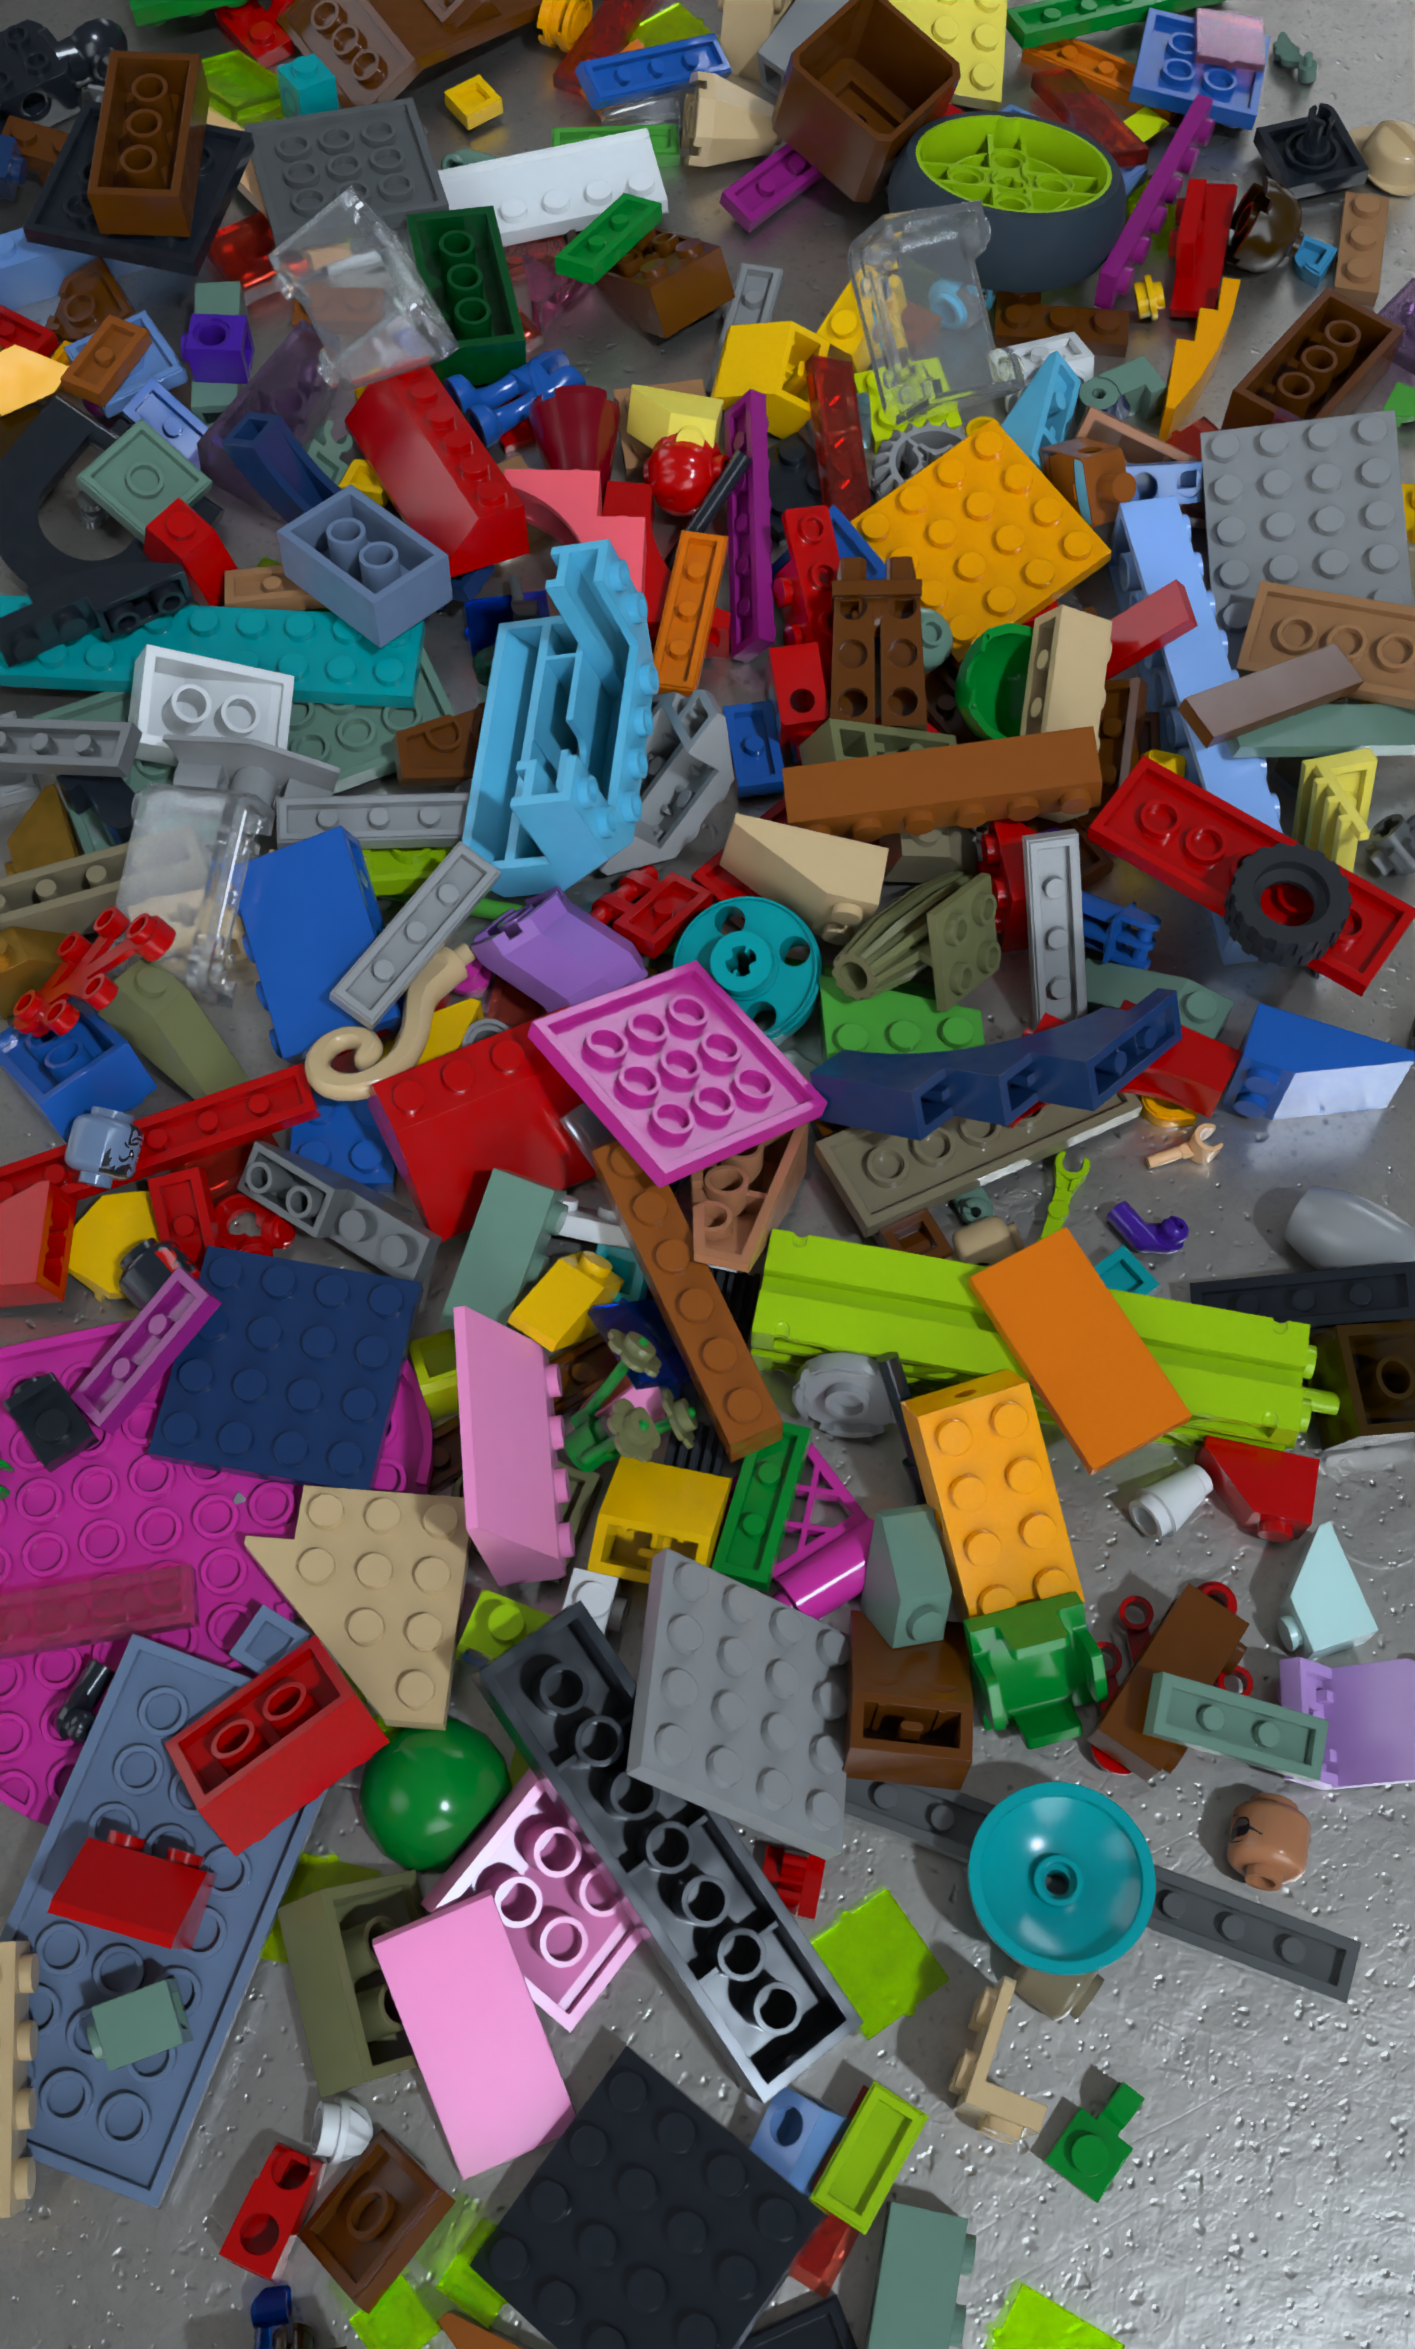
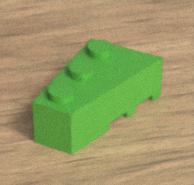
M824 975L819 977L820 992L817 1012L823 1063L842 1049L870 1053L902 1054L942 1052L985 1045L981 1010L954 1005L947 1012L937 1011L936 1000L892 990L885 991L867 1000L857 1001L854 1000V997H847L843 994L844 991L835 984L836 978Z

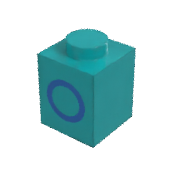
M314 53L300 56L292 62L276 67L282 112L287 118L339 109L335 76Z

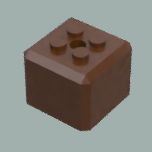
M849 0L791 53L772 114L773 131L854 202H869L889 183L895 161L909 138L925 124L945 116L961 78L959 62L888 0Z

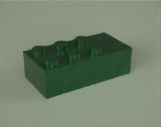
M494 206L405 215L409 262L433 371L442 385L444 379L456 374L463 375L471 382L472 386L494 383L506 376L510 370L526 364V339Z

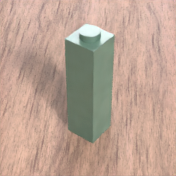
M241 282L196 283L194 314L247 315L248 319V310ZM192 374V413L218 437L226 438L246 414L247 384L195 382Z

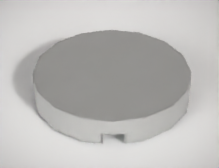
M847 1352L827 1353L807 1360L796 1372L792 1402L802 1418L808 1422V1417L810 1416L812 1419L820 1422L819 1429L826 1433L848 1438L872 1437L885 1432V1425L892 1422L894 1425L896 1424L875 1359L866 1355Z

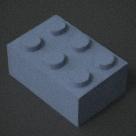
M351 484L277 530L285 576L379 648L453 600L448 554Z

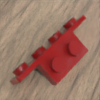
M1189 179L1186 197L1177 199L1175 226H1179V230H1171L1168 257L1176 258V278L1170 304V316L1198 318L1200 308L1216 309L1237 198L1238 186L1236 184L1207 183V179Z
M825 505L787 509L781 515L791 560L774 576L775 580L773 583L774 600L776 605L781 607L785 624L783 641L785 646L818 642L827 700H831L834 612H832V581L837 580L840 564L829 509Z

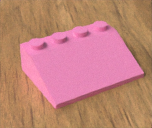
M466 1306L453 1307L466 1530L499 1587L567 1578L566 1558L575 1557V1541L571 1522L563 1523L562 1503L571 1501V1491L567 1469H559L557 1450L565 1449L564 1437L566 1436L563 1416H555L553 1398L562 1397L558 1363H549L543 1346L536 1341Z
M529 1768L420 1905L432 1914L491 1889L533 2002L571 2033L643 1937L531 1768Z

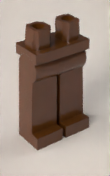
M910 556L888 558L885 565L886 580H867L866 559L861 557L841 558L837 580L832 581V612H834L830 718L875 724L874 639H879L880 725L926 731L927 712L920 609L922 579H916L913 559Z

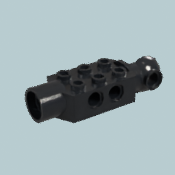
M97 18L85 22L75 29L71 36L60 41L56 40L47 27L29 19L0 32V134L9 115L51 127L79 113L82 104V91L88 89L89 84L105 86L110 50L128 51L127 38L121 26L110 19Z

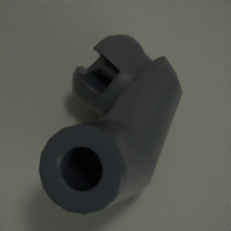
M92 1658L54 1717V1727L62 1739L70 1738L75 1743L86 1741L96 1719V1715L92 1714L116 1673Z

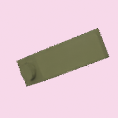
M829 718L799 748L802 765L957 745L955 735Z
M142 957L113 981L118 985L117 995L107 1007L99 1011L98 1015L193 1099L196 1100L250 1081L189 990L156 960L147 962Z

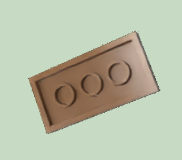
M1260 581L1236 666L1240 678L1335 643L1364 680L1355 693L1344 697L1415 710V607Z

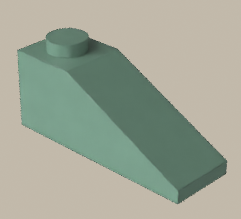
M1089 958L1085 961L1088 1014L1103 1007L1119 1009L1124 999L1138 1004L1157 988L1176 990L1181 1025L1218 1041L1235 1004V1001L1188 978L1109 962L1103 964L1102 961Z

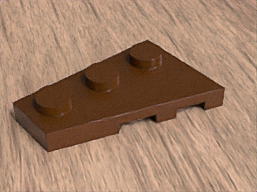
M485 702L479 703L477 708L455 716L447 714L396 732L392 742L398 785H471Z

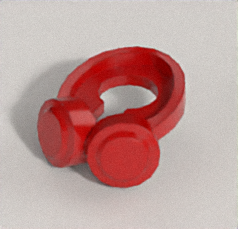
M244 1193L228 1196L214 1208L222 1248L273 1257V1251L287 1249L294 1242L296 1234L294 1224ZM244 1213H253L256 1215L255 1225L261 1230V1236L250 1237L246 1233L234 1235L229 1232V1227L237 1216Z

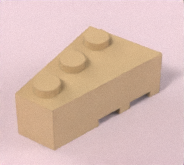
M718 0V11L723 12L720 46L732 69V75L761 81L757 52L795 0Z

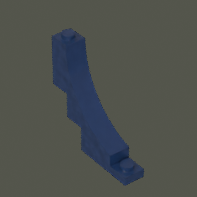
M1157 988L1129 1011L1103 1007L1079 1019L1042 1032L979 1047L942 1052L902 1054L870 1053L842 1049L810 1072L812 1086L828 1102L819 1120L921 1141L953 1116L1008 1126L1038 1101L1095 1111L1183 1039L1177 991Z

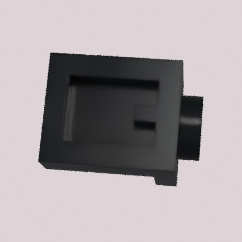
M53 1372L43 1377L37 1376L26 1380L15 1389L13 1396L3 1402L7 1412L18 1423L42 1464L50 1473L99 1442L80 1409L70 1397L71 1395Z

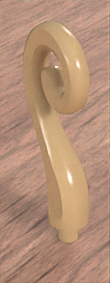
M465 943L460 944L454 950L443 946L408 987L404 994L399 1037L393 1049L381 1061L379 1060L383 1054V1044L374 1031L365 1027L343 1026L329 1031L316 1040L306 1054L304 1064L307 1081L313 1089L324 1098L335 1101H358L370 1098L372 1084L414 1068L425 1050L437 1004L467 978L466 966L475 960V954L472 949ZM355 1049L357 1050L354 1055L355 1066L360 1072L342 1073L334 1070L330 1064L340 1052Z

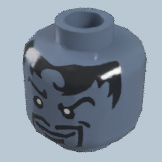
M92 1106L90 1114H82L74 1119L64 1160L70 1168L80 1171L78 1182L111 1189L113 1180L124 1181L133 1177L144 1140L143 1132L133 1125L134 1116L107 1108Z

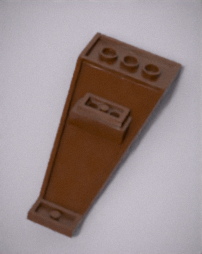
M294 0L276 21L304 56L314 53L331 71L336 79L338 100L344 108L393 101L425 68L538 19L543 0Z

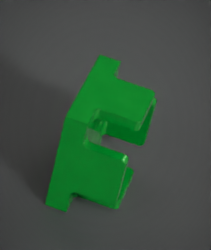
M1076 1591L963 1620L978 1716L985 1731L991 1729L998 1731L1005 1729L1006 1725H1014L1026 1748L1035 1749L1082 1736V1723L1073 1708L1093 1702L1099 1704L1109 1701L1103 1655L1088 1631L1084 1604Z

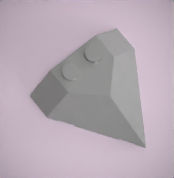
M693 690L691 696H683L677 692L653 695L651 712L654 728L652 735L647 736L645 751L648 760V773L646 778H642L640 788L642 817L640 821H636L633 843L599 867L600 872L612 875L676 858L683 847L695 839L700 830L701 823L713 807L720 804L727 796L730 785L734 781L726 717L712 693L707 690Z

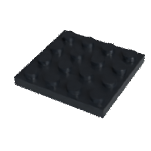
M85 100L23 226L27 242L197 277L255 149L253 134L206 124L190 237L100 234L87 191L102 103Z
M626 2046L469 2266L557 2349H739L829 2214L634 2049Z

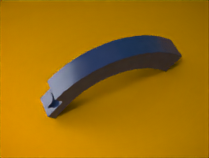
M248 411L221 443L247 481L287 523H290L342 490L306 453L281 415ZM494 565L451 577L453 600L470 603L495 571ZM448 603L439 608V610H444Z

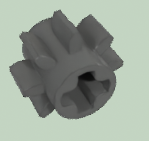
M1400 814L1385 817L1372 828L1369 838L1373 844L1366 847L1365 850L1382 875L1385 876L1392 869L1398 876L1410 875L1415 872V815L1411 816L1407 821Z

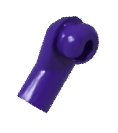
M1122 1201L1116 1205L1106 1216V1219L1133 1249L1140 1253L1173 1254L1183 1247L1184 1241L1189 1236L1188 1226L1181 1218L1170 1216L1164 1219L1162 1223H1146L1127 1201Z

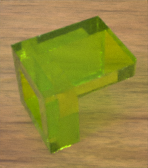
M483 2216L435 2288L489 2329L495 2325L508 2302L469 2266L498 2225L488 2216Z

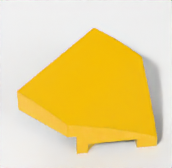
M150 1191L102 1195L74 1226L68 1272L95 1293L94 1298L101 1303L106 1298H128L119 1287V1277L123 1271L120 1267V1262L133 1248L143 1241L155 1238L157 1242H160Z

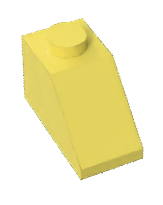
M632 384L626 432L651 449L662 437H668L678 433L676 442L688 441L703 447L706 440L714 448L715 442L718 444L724 400Z

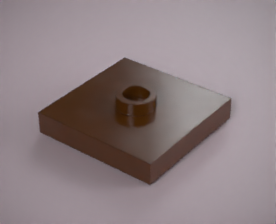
M382 2128L297 2236L353 2303L369 2314L456 2200L396 2138Z

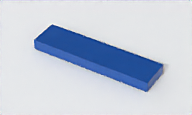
M715 33L583 61L574 70L592 110L696 87L697 85L689 84L691 73L696 71L715 73L724 79H727L732 73V69Z

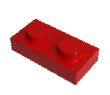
M194 1167L147 1179L160 1241L170 1240L176 1242L201 1271L208 1246L222 1248L205 1168Z

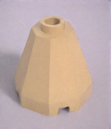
M702 71L691 73L689 84L697 86L695 94L686 93L683 105L680 147L681 149L689 148L690 155L681 157L682 166L703 168L771 154L774 145L781 144L782 138L773 131L772 114L775 108L773 104L715 73Z

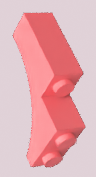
M505 469L504 476L524 504L526 523L549 534L562 546L609 539L619 558L626 561L630 578L638 592L644 594L647 553L645 517L601 516L602 493L600 471L580 469Z

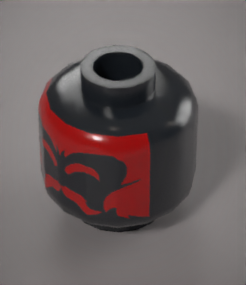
M150 1238L133 1248L120 1262V1267L123 1271L119 1277V1287L139 1312H141L178 1266L191 1273L197 1280L200 1279L201 1271L176 1242L170 1240L157 1242L155 1238Z

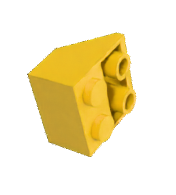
M793 321L731 325L726 332L711 398L723 399V410L726 411L749 389L765 394L766 416L769 421L767 432L785 439L798 432L814 415L830 341Z
M621 1456L598 1513L587 1571L650 1584L653 1557L665 1548H669L711 1569L722 1533L732 1478L651 1461L642 1463L637 1458L628 1459Z

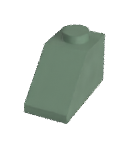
M928 1504L876 1511L860 1610L892 1649L943 1640L952 1588L932 1508Z

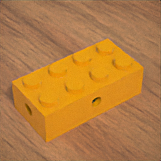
M1005 1369L900 1402L926 1502L934 1513L952 1588L951 1596L959 1620L963 1623V1620L1074 1591L1077 1592L1084 1603L1085 1599L1029 1382L1010 1369Z

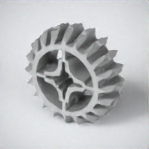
M926 419L922 427L918 428L909 422L904 432L893 430L889 441H882L878 454L875 455V460L872 463L871 489L876 495V501L878 502L967 438L964 425L951 429L948 427L946 419L941 426H932L929 420ZM902 472L909 476L905 481L900 476Z

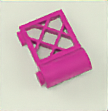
M811 1442L806 1458L814 1469L811 1485L799 1484L796 1496L808 1498L803 1523L788 1521L785 1531L800 1534L798 1549L778 1564L776 1563L772 1582L778 1592L772 1595L771 1598L817 1620H821L863 1592L874 1520L868 1518ZM739 1474L732 1478L723 1528ZM820 1478L828 1489L818 1487ZM816 1499L840 1503L849 1515L847 1519L833 1528L811 1524ZM808 1536L818 1537L807 1544Z

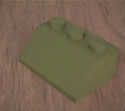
M415 1869L321 1889L277 1909L320 2098L419 2068L372 1943V1939L427 1916L425 1908L420 1905L423 1899Z

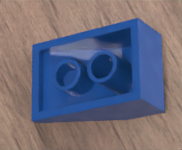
M72 997L66 1001L80 1011V1017L75 1026L65 1035L59 1036L50 1030L45 1035L35 1038L30 1033L21 1034L13 1025L0 1033L1 1069L65 1144L68 1143L74 1119L82 1114H90L92 1106L124 1113L138 1107L147 1095L158 1088L129 1043L85 1001Z
M1259 1003L1238 1049L1242 1053L1228 1081L1221 1104L1233 1107L1238 1113L1247 1117H1264L1270 1120L1387 1108L1415 1061V1051Z

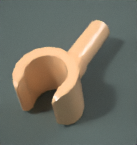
M1203 1123L1196 1128L1187 1142L1179 1144L1177 1147L1146 1156L1145 1160L1148 1168L1151 1169L1187 1158L1198 1164L1211 1162L1224 1144L1208 1146L1202 1140L1210 1137L1215 1131L1216 1126L1211 1123Z

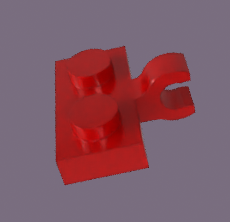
M248 0L246 4L239 7L223 6L214 11L221 29L260 72L295 53L292 39L276 21L294 0H272L271 6L267 11L256 0Z

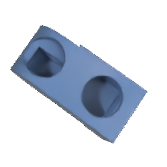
M1202 461L1125 463L1126 472L1130 473L1136 481V492L1130 502L1176 495L1179 504L1203 501Z
M786 2086L773 2096L750 2148L805 2195L810 2197L813 2190V2182L832 2143H840L852 2120L813 2096Z

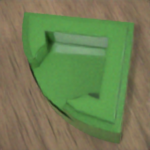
M1400 382L1396 383L1382 410H1395L1396 427H1401L1402 423L1415 421V388Z

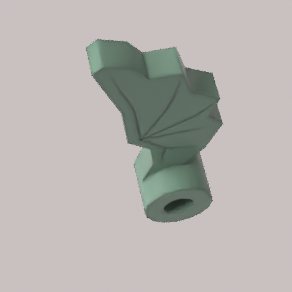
M1281 32L1278 35V40L1273 43L1274 60L1279 61L1281 66L1297 68L1299 82L1304 84L1314 82L1317 77V62L1313 60V53L1306 52L1302 56L1300 48L1291 42L1285 32Z

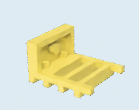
M1370 748L1303 760L1301 765L1291 839L1306 845L1307 848L1313 851L1317 849L1325 854L1324 857L1352 873L1358 841L1367 840L1370 835L1367 820L1378 762L1377 757Z

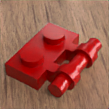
M646 865L639 871L631 870L619 881V888L613 893H604L592 904V911L588 914L606 926H613V930L631 941L638 952L655 959L684 933L688 925L701 912L712 906L713 892L674 872H671L660 882L658 881L659 874L655 867Z

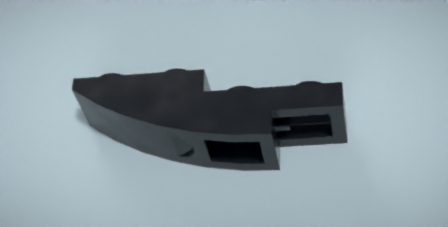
M144 562L116 564L77 571L25 589L31 604L0 618V652L8 667H11L25 660L33 659L39 654L65 642L78 639L97 628L100 629L106 641L122 634L130 633L137 627L166 614H172L182 607L195 602L185 571L181 564Z

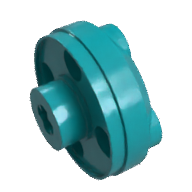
M753 896L735 897L718 902L701 912L688 925L678 942L674 955L673 969L697 960L752 1021L756 1014L761 1011L770 1010L776 1013L775 1024L767 1031H762L775 1046L783 1043L786 1038L800 1029L817 1006L820 992L819 977L824 975L821 951L805 922L793 911L777 902ZM736 916L745 919V924L741 931L731 932L727 935L721 934L722 925L727 919ZM802 946L810 950L809 957L805 963L799 966L785 964L786 954L792 948ZM749 965L750 973L744 976L743 967Z

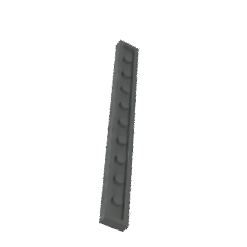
M846 1778L844 1817L967 1864L972 1843L978 1829L987 1815L997 1806L957 1790ZM1154 1865L1156 1876L1155 1901L1152 1914L1144 1931L1335 2004L1343 2005L1347 2003L1362 1942ZM1057 1874L1046 1876L1045 1885L1050 1893L1062 1895L1066 1892V1882L1061 1876Z

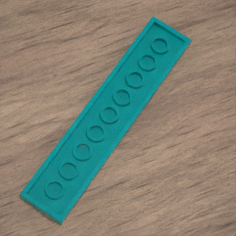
M0 595V618L30 605L29 597ZM187 605L172 614H166L137 627L130 633L122 634L108 641L105 640L99 628L94 629L78 639L65 642L39 654L33 659L25 660L11 667H8L0 652V686L132 693L135 661L148 644L295 676L292 702L415 708L426 627L423 619L379 648L343 619L331 612Z

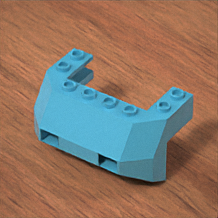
M609 539L552 547L551 557L558 570L556 579L546 580L545 589L561 615L499 623L462 843L501 871L500 879L492 887L491 891L503 897L537 895L558 885L564 892L632 844L636 821H640L642 817L640 788L642 778H646L648 773V760L645 751L647 736L652 735L654 728L651 706L653 695L657 694L659 690V676L653 661L647 623L648 607L646 598L642 592H638L630 578L626 561L619 558Z

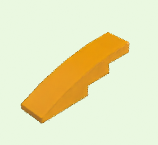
M1223 277L1216 309L1200 308L1192 341L1176 339L1168 373V387L1158 438L1167 441L1189 415L1213 375L1225 345L1240 286V279Z

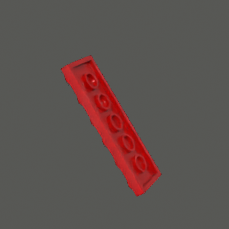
M1144 755L1089 826L1086 839L1223 918L1226 911L1224 902L1237 868H1240L1242 861L1248 855L1252 856L1256 853L1257 849L1264 846L1267 848L1273 847L1276 843H1286V845L1294 846L1296 843L1300 844ZM1339 866V871L1343 877H1347L1350 884L1348 887L1349 893H1352V904L1348 910L1350 914L1333 948L1329 947L1325 956L1319 960L1316 958L1311 960L1306 966L1362 997L1414 921L1415 908ZM1275 884L1267 888L1261 896V907L1264 914L1279 924L1292 927L1300 926L1306 923L1313 915L1314 907L1310 896L1294 886Z

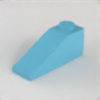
M1058 350L1048 355L1001 425L1004 431L1042 473L1039 448L1067 441L1081 385V380Z

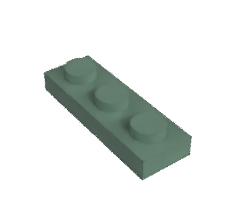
M1159 1672L1153 1674L1143 1734L1312 1782L1320 1781L1329 1720L1170 1673Z

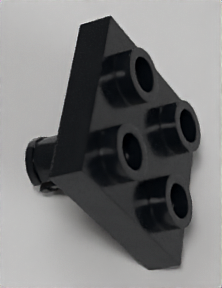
M1319 103L1317 115V106L1315 104L1309 109L1308 117L1256 128L1253 143L1273 180L1288 188L1297 199L1361 185L1366 182L1369 168L1338 113L1329 104Z

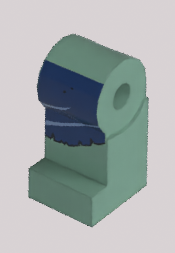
M1143 355L1083 383L1079 390L1075 422L1078 426L1088 404L1121 420L1141 413L1146 421L1162 415L1168 386Z

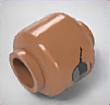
M1272 1793L1255 1794L1250 1798V1801L1243 1802L1233 1811L1227 1860L1234 1870L1245 1876V1882L1251 1887L1263 1891L1280 1890L1282 1884L1293 1883L1303 1877L1305 1873L1311 1825L1292 1800Z

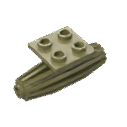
M958 870L917 885L866 921L834 959L833 965L835 966L832 969V975L836 978L835 984L837 987L841 988L844 991L843 994L847 997H854V1000L857 1001L867 1000L910 981L925 968L931 966L933 968L937 1011L947 1012L1000 969L1001 947L997 942L995 926L997 903L995 896L992 894L991 875L989 873H980L974 877L971 874L967 875L964 874V871Z

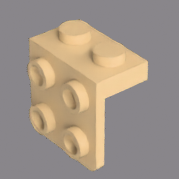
M1004 1975L993 1987L986 1985L983 1993H978L967 2029L977 2032L972 2050L966 2048L963 2054L959 2053L949 2081L948 2091L957 2094L953 2107L954 2111L978 2120L976 2132L995 2141L1012 2145L1013 2141L1020 2142L1021 2138L1025 2139L1040 2133L1048 2106L986 2081L1017 1980Z

